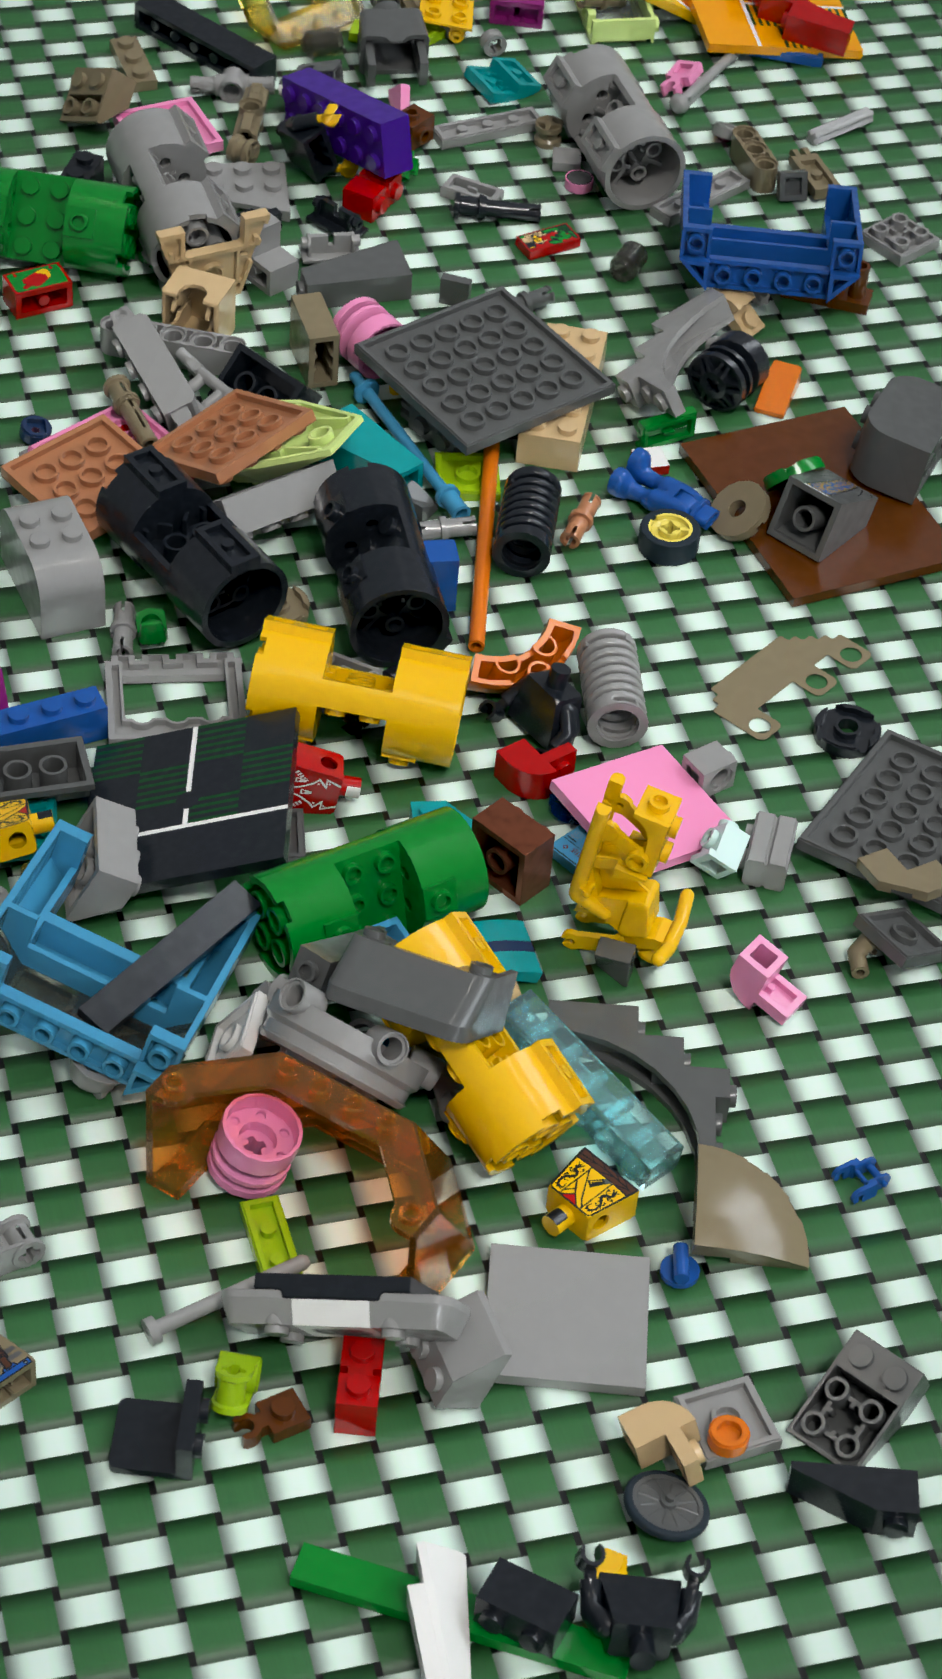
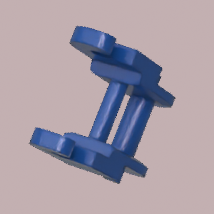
M872 1156L864 1158L862 1161H859L858 1158L850 1160L835 1168L831 1174L834 1181H838L841 1175L843 1179L858 1177L864 1184V1186L855 1190L851 1195L850 1200L854 1204L858 1203L859 1197L862 1202L875 1197L877 1190L887 1187L891 1179L888 1173L881 1174L875 1167L876 1159ZM869 1171L874 1178L867 1180L863 1173Z

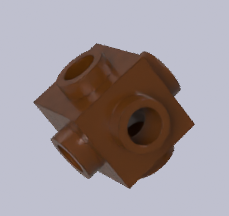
M416 104L401 110L409 114L412 150L433 139L434 114Z

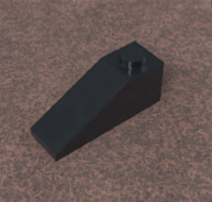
M791 1461L786 1482L787 1493L870 1534L885 1535L889 1538L914 1537L920 1515L918 1471Z

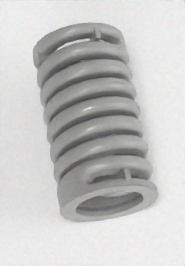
M615 628L595 630L587 634L580 641L576 653L589 737L601 746L608 748L626 747L636 743L645 735L649 723L637 646L632 636L623 630Z

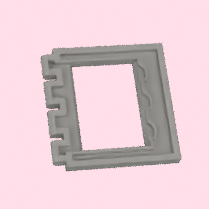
M233 652L209 653V658H203V653H177L175 655L176 659H169V654H142V660H135V655H111V661H104L109 744L247 716L241 657L234 658ZM225 681L228 716H222L218 720L210 721L203 717H187L183 721L175 722L168 718H152L148 722L140 723L125 717L123 684Z

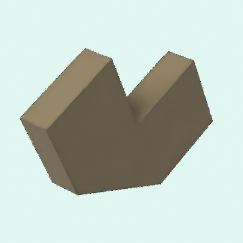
M888 848L857 859L856 868L876 890L891 893V889L913 894L912 899L924 902L942 896V865L937 860L907 870Z

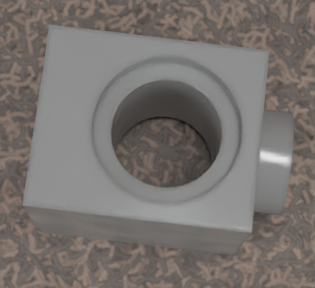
M716 740L683 754L682 767L709 796H712L733 786L737 760L731 752L727 751Z

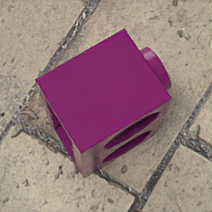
M490 0L489 23L542 29L546 0Z

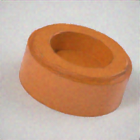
M721 1415L710 1423L707 1443L715 1454L724 1458H735L747 1450L750 1429L741 1418L733 1415Z

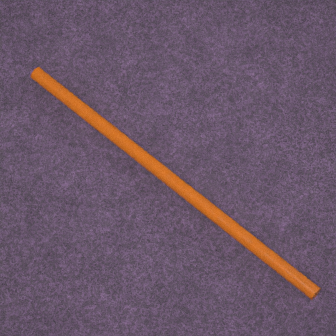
M500 442L484 448L468 639V648L475 653H479L485 648Z

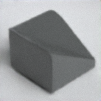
M411 480L407 485L419 522L427 521L438 510L439 505L418 483Z
M601 936L595 951L596 965L620 985L627 987L633 971L637 945Z

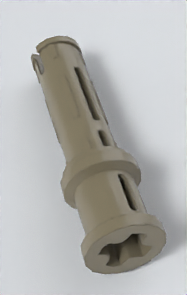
M123 374L113 375L104 382V394L113 401V410L117 415L124 418L137 443L143 448L150 446L158 438L139 408L140 398L135 392L131 391V383L127 376Z

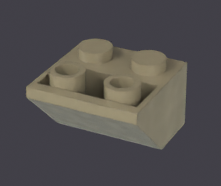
M76 67L71 78V85L63 105L60 121L63 123L101 124L129 108L137 81L114 68Z

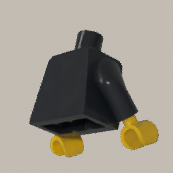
M334 103L328 104L323 114L318 112L303 115L296 114L289 117L287 121L280 122L276 128V133L280 136L289 160L316 183L328 175H337V172H340L346 178H352L359 168L358 165L346 159L343 160L342 164H338L326 129L321 125L323 123L328 127H334L340 120L342 114H334L338 108V105Z

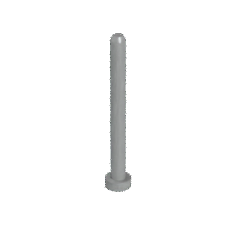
M300 1254L261 1273L298 1274L307 1270L311 1263L307 1255ZM255 1275L228 1288L255 1289ZM222 1290L157 1320L153 1316L142 1319L141 1325L151 1346L163 1342L162 1335L223 1308L221 1300Z

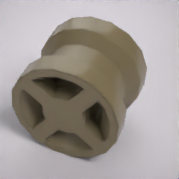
M552 115L538 117L535 122L537 132L534 135V144L544 150H553V147H560L562 137L559 133L563 130L562 120Z
M235 133L228 142L226 158L231 162L244 161L255 163L259 156L260 143L258 140H247L242 134Z

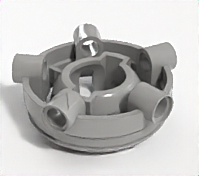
M283 973L277 976L270 985L267 994L269 1002L266 1007L268 1016L264 1024L259 1026L260 1034L281 1045L279 1056L362 1102L372 1106L379 1099L393 1108L401 1110L406 1107L405 1102L410 1094L418 1092L420 1087L430 1091L441 1076L445 1067V1060L416 1044L409 1049L407 1038L402 1033L387 1026L375 1025L370 1020L364 1018L355 1019L348 1025L326 1013L328 999L325 997V993L303 979L295 977L289 980V975ZM362 1027L370 1028L365 1034L358 1030ZM387 1038H389L388 1047L382 1045Z

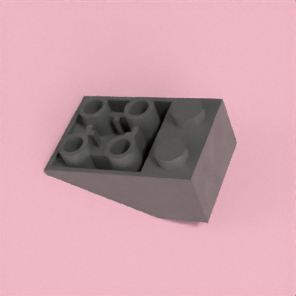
M856 1329L786 1431L833 1464L866 1466L909 1418L929 1389L930 1384L924 1373Z

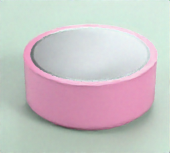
M585 170L569 171L565 176V188L573 194L582 195L589 193L593 189L594 177Z

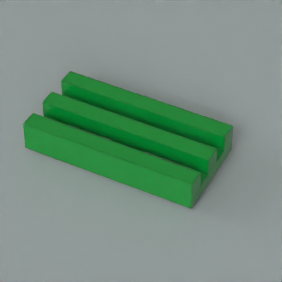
M693 406L685 407L686 412L676 418L668 413L639 420L638 427L641 430L637 431L636 436L639 440H636L635 446L641 448L656 447L693 437L697 411Z

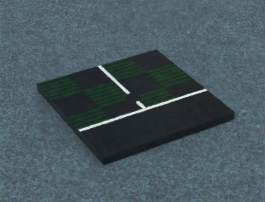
M297 707L97 746L93 769L95 790H90L88 807L94 798L98 796L135 809L136 826L139 827L137 850L140 851L138 873L142 877L141 886L137 894L268 870L288 863L300 714Z

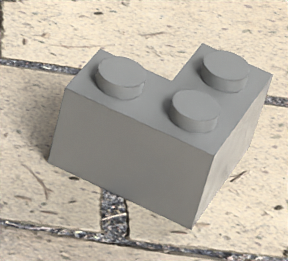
M271 213L268 224H264L260 234L262 241L260 245L255 247L252 254L253 264L247 280L269 297L296 286L299 270V260L280 246L281 221Z

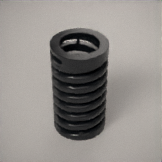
M536 466L521 467L514 470L505 482L492 557L498 568L511 576L521 578L533 577L542 573L550 563L562 487L557 477L549 470Z

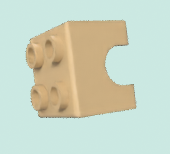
M179 265L162 288V323L232 335L235 330L236 280Z

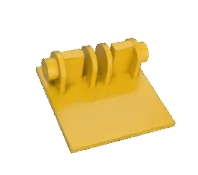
M420 0L419 10L422 12L424 22L449 27L448 37L453 43L463 41L466 31L472 32L474 1Z

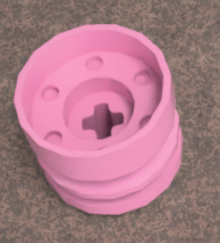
M356 298L345 304L333 318L340 334L339 354L365 378L378 379L380 377L354 354V344L400 327L402 324L373 298Z
M264 1093L245 1094L234 1099L225 1109L218 1130L209 1147L206 1160L210 1175L218 1186L231 1195L241 1198L258 1199L275 1193L284 1183L291 1163L300 1148L303 1137L300 1118L291 1106L277 1097Z

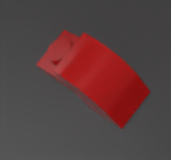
M523 738L496 751L494 777L507 790L519 797L532 800L551 798L555 796L549 789L551 780L574 773L577 749L567 742L540 754Z

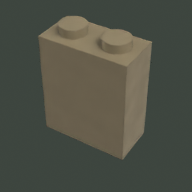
M314 292L291 295L289 345L306 385L310 388L338 385L340 334L322 293Z

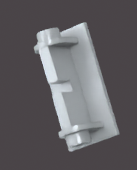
M354 231L333 233V242H328V233H307L306 237L300 238L301 244H299L303 264H316L359 251L358 246L361 244L360 234H354Z

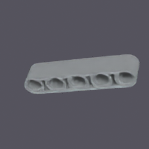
M107 315L100 320V349L106 355L119 357L111 342L116 339L112 330L114 324L111 316ZM151 321L180 369L186 368L174 354L181 347H184L209 372L219 376L239 343L247 346L245 340L240 337Z

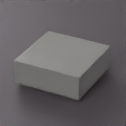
M553 147L552 171L569 172L580 170L581 150L579 148Z

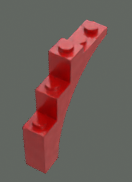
M746 0L755 3V6L759 7L757 18L780 24V28L784 29L782 39L844 57L855 21L827 11L809 0Z

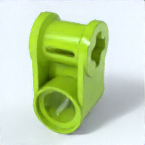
M220 1351L217 1365L215 1366L214 1386L216 1390L211 1399V1409L214 1412L225 1416H241L246 1414L253 1395L257 1393L263 1360L261 1356Z

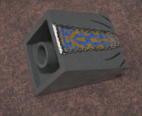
M828 469L790 475L766 533L816 562H821L867 526L878 497Z

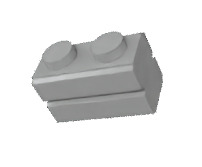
M759 811L756 814L754 824L747 823L745 833L750 835L747 844L749 846L745 849L738 867L743 869L741 880L743 884L755 887L762 885L765 889L778 892L784 889L797 832L798 821L796 818L782 815L776 817V814Z

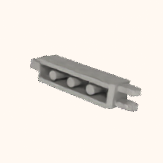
M126 305L110 313L114 324L112 330L116 338L111 341L119 358L125 356L127 359L124 365L132 380L138 378L140 381L137 387L144 401L151 400L154 406L150 407L157 423L161 424L164 422L168 431L171 432L200 413V408L195 400V393L148 315L142 313L134 315Z

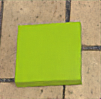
M435 452V470L446 484H454L460 491V497L463 501H480L483 453H472L466 456L458 452ZM499 466L497 476L496 502H500L501 498Z

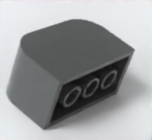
M898 376L892 378L882 392L876 391L871 404L866 406L860 420L864 425L861 431L858 430L851 448L856 450L850 464V469L853 475L864 485L912 505L942 457V387L922 378Z

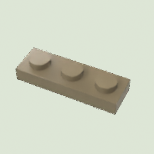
M121 36L116 39H109L110 51L120 72L137 81L133 93L158 90V80L137 37Z

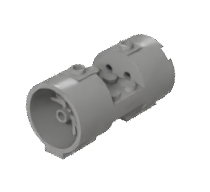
M602 44L587 45L588 48L574 54L571 51L564 57L556 55L542 77L548 86L551 104L584 154L590 168L610 200L624 209L643 210L668 198L683 179V172L686 168L685 155L663 119L650 105L642 87L622 56L615 49Z
M175 104L169 110L164 108H147L128 115L114 127L106 143V156L116 179L115 184L135 186L140 189V201L136 200V206L139 207L137 231L140 236L138 239L143 249L141 254L152 265L157 277L165 284L172 275L155 236V231L182 226L186 233L185 251L237 240V233L240 232V221L227 192L209 177H206L207 170L204 159L210 154L194 119Z

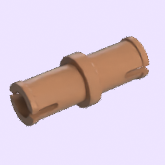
M584 493L578 507L569 514L568 525L560 535V541L565 547L569 539L572 538L573 540L569 548H577L584 533L593 526V517L601 506V499L598 495H595L590 503L589 500L593 493Z

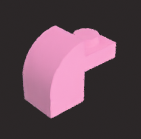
M760 934L739 954L730 971L731 986L737 998L748 1010L756 1004L779 1024L783 1025L803 1005L807 996L779 974L789 957Z

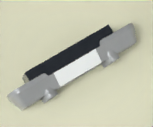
M255 1273V1289L228 1288L223 1289L221 1294L222 1304L229 1325L250 1334L280 1337V1342L288 1344H304L305 1336L344 1337V1335L395 1341V1346L416 1349L420 1348V1340L457 1341L471 1313V1308L455 1298L439 1295L438 1292L412 1277Z

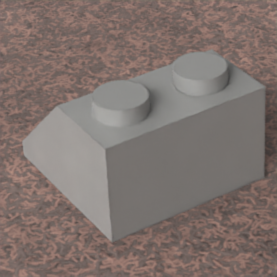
M476 1290L459 1299V1301L471 1308V1313L457 1341L420 1340V1348H410L411 1355L415 1359L423 1377L425 1388L429 1391L436 1409L479 1408L512 1356V1352L484 1290Z

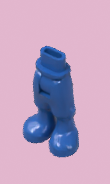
M637 447L631 453L626 469L618 467L614 470L607 484V491L612 496L641 503L649 511L659 509L683 511L694 517L700 527L705 530L717 520L720 513L719 510L710 506L708 499L703 498L692 487L671 476H662L653 471L651 468V455L641 447Z

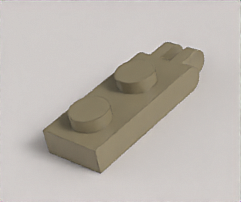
M807 147L800 148V151L797 149L789 151V166L791 169H805L808 171L807 191L814 200L826 199L828 184L840 185L817 153H811Z

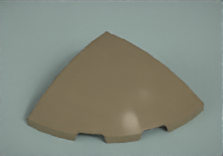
M698 1144L691 1254L730 1258L729 1263L809 1270V1250L805 1230L788 1195L768 1173L763 1172L746 1158L725 1149Z

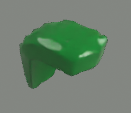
M147 608L136 613L139 643L150 646L160 645L167 641L168 630L163 609Z

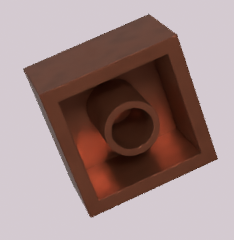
M503 797L473 817L472 831L483 853L488 880L491 886L519 906L549 886L555 840L554 833Z

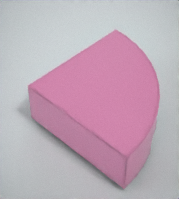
M401 83L388 89L389 102L392 107L403 110L410 106V85Z

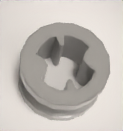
M488 29L480 37V45L486 55L497 57L505 51L507 42L498 29ZM495 39H497V43L495 45L491 43V46H489V43L492 40L495 42Z

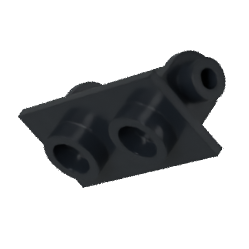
M324 195L314 197L312 201L314 212L306 216L308 221L332 234L354 231V234L362 236L369 231L367 227L363 226V220L359 214L343 206L338 208L337 203Z

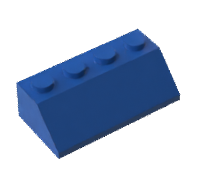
M96 686L0 710V747L82 736L84 744L108 738V707Z

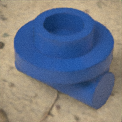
M684 1242L675 1243L673 1245V1254L668 1255L661 1262L660 1276L662 1280L673 1288L685 1289L693 1286L699 1279L700 1267L697 1261L689 1256L688 1244Z

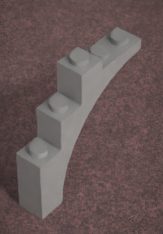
M709 288L651 323L655 332L653 337L633 349L638 360L615 375L620 385L617 387V391L625 403L630 402L638 408L643 407L647 403H652L661 412L665 411L675 418L686 412L674 383L680 369L697 348L717 331L735 320L723 293Z

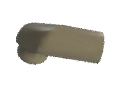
M863 933L859 935L847 950L851 975L855 979H863L869 975L870 971L866 957L868 954L876 955L878 954L876 949L880 950Z

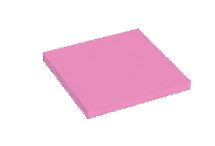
M663 745L553 779L549 787L551 792L586 832H588L598 802L602 803L609 779L613 773L618 772L625 776L626 781L622 793L630 796L636 807L647 785L682 798L677 816L682 817L683 821L676 838H668V841L673 842L674 846L667 863L659 862L654 873L690 861L692 855L701 851L702 846L700 842L705 832L709 828L718 826L721 819L730 820ZM615 812L612 821L616 822L626 835L630 837L633 830L640 832L622 814Z

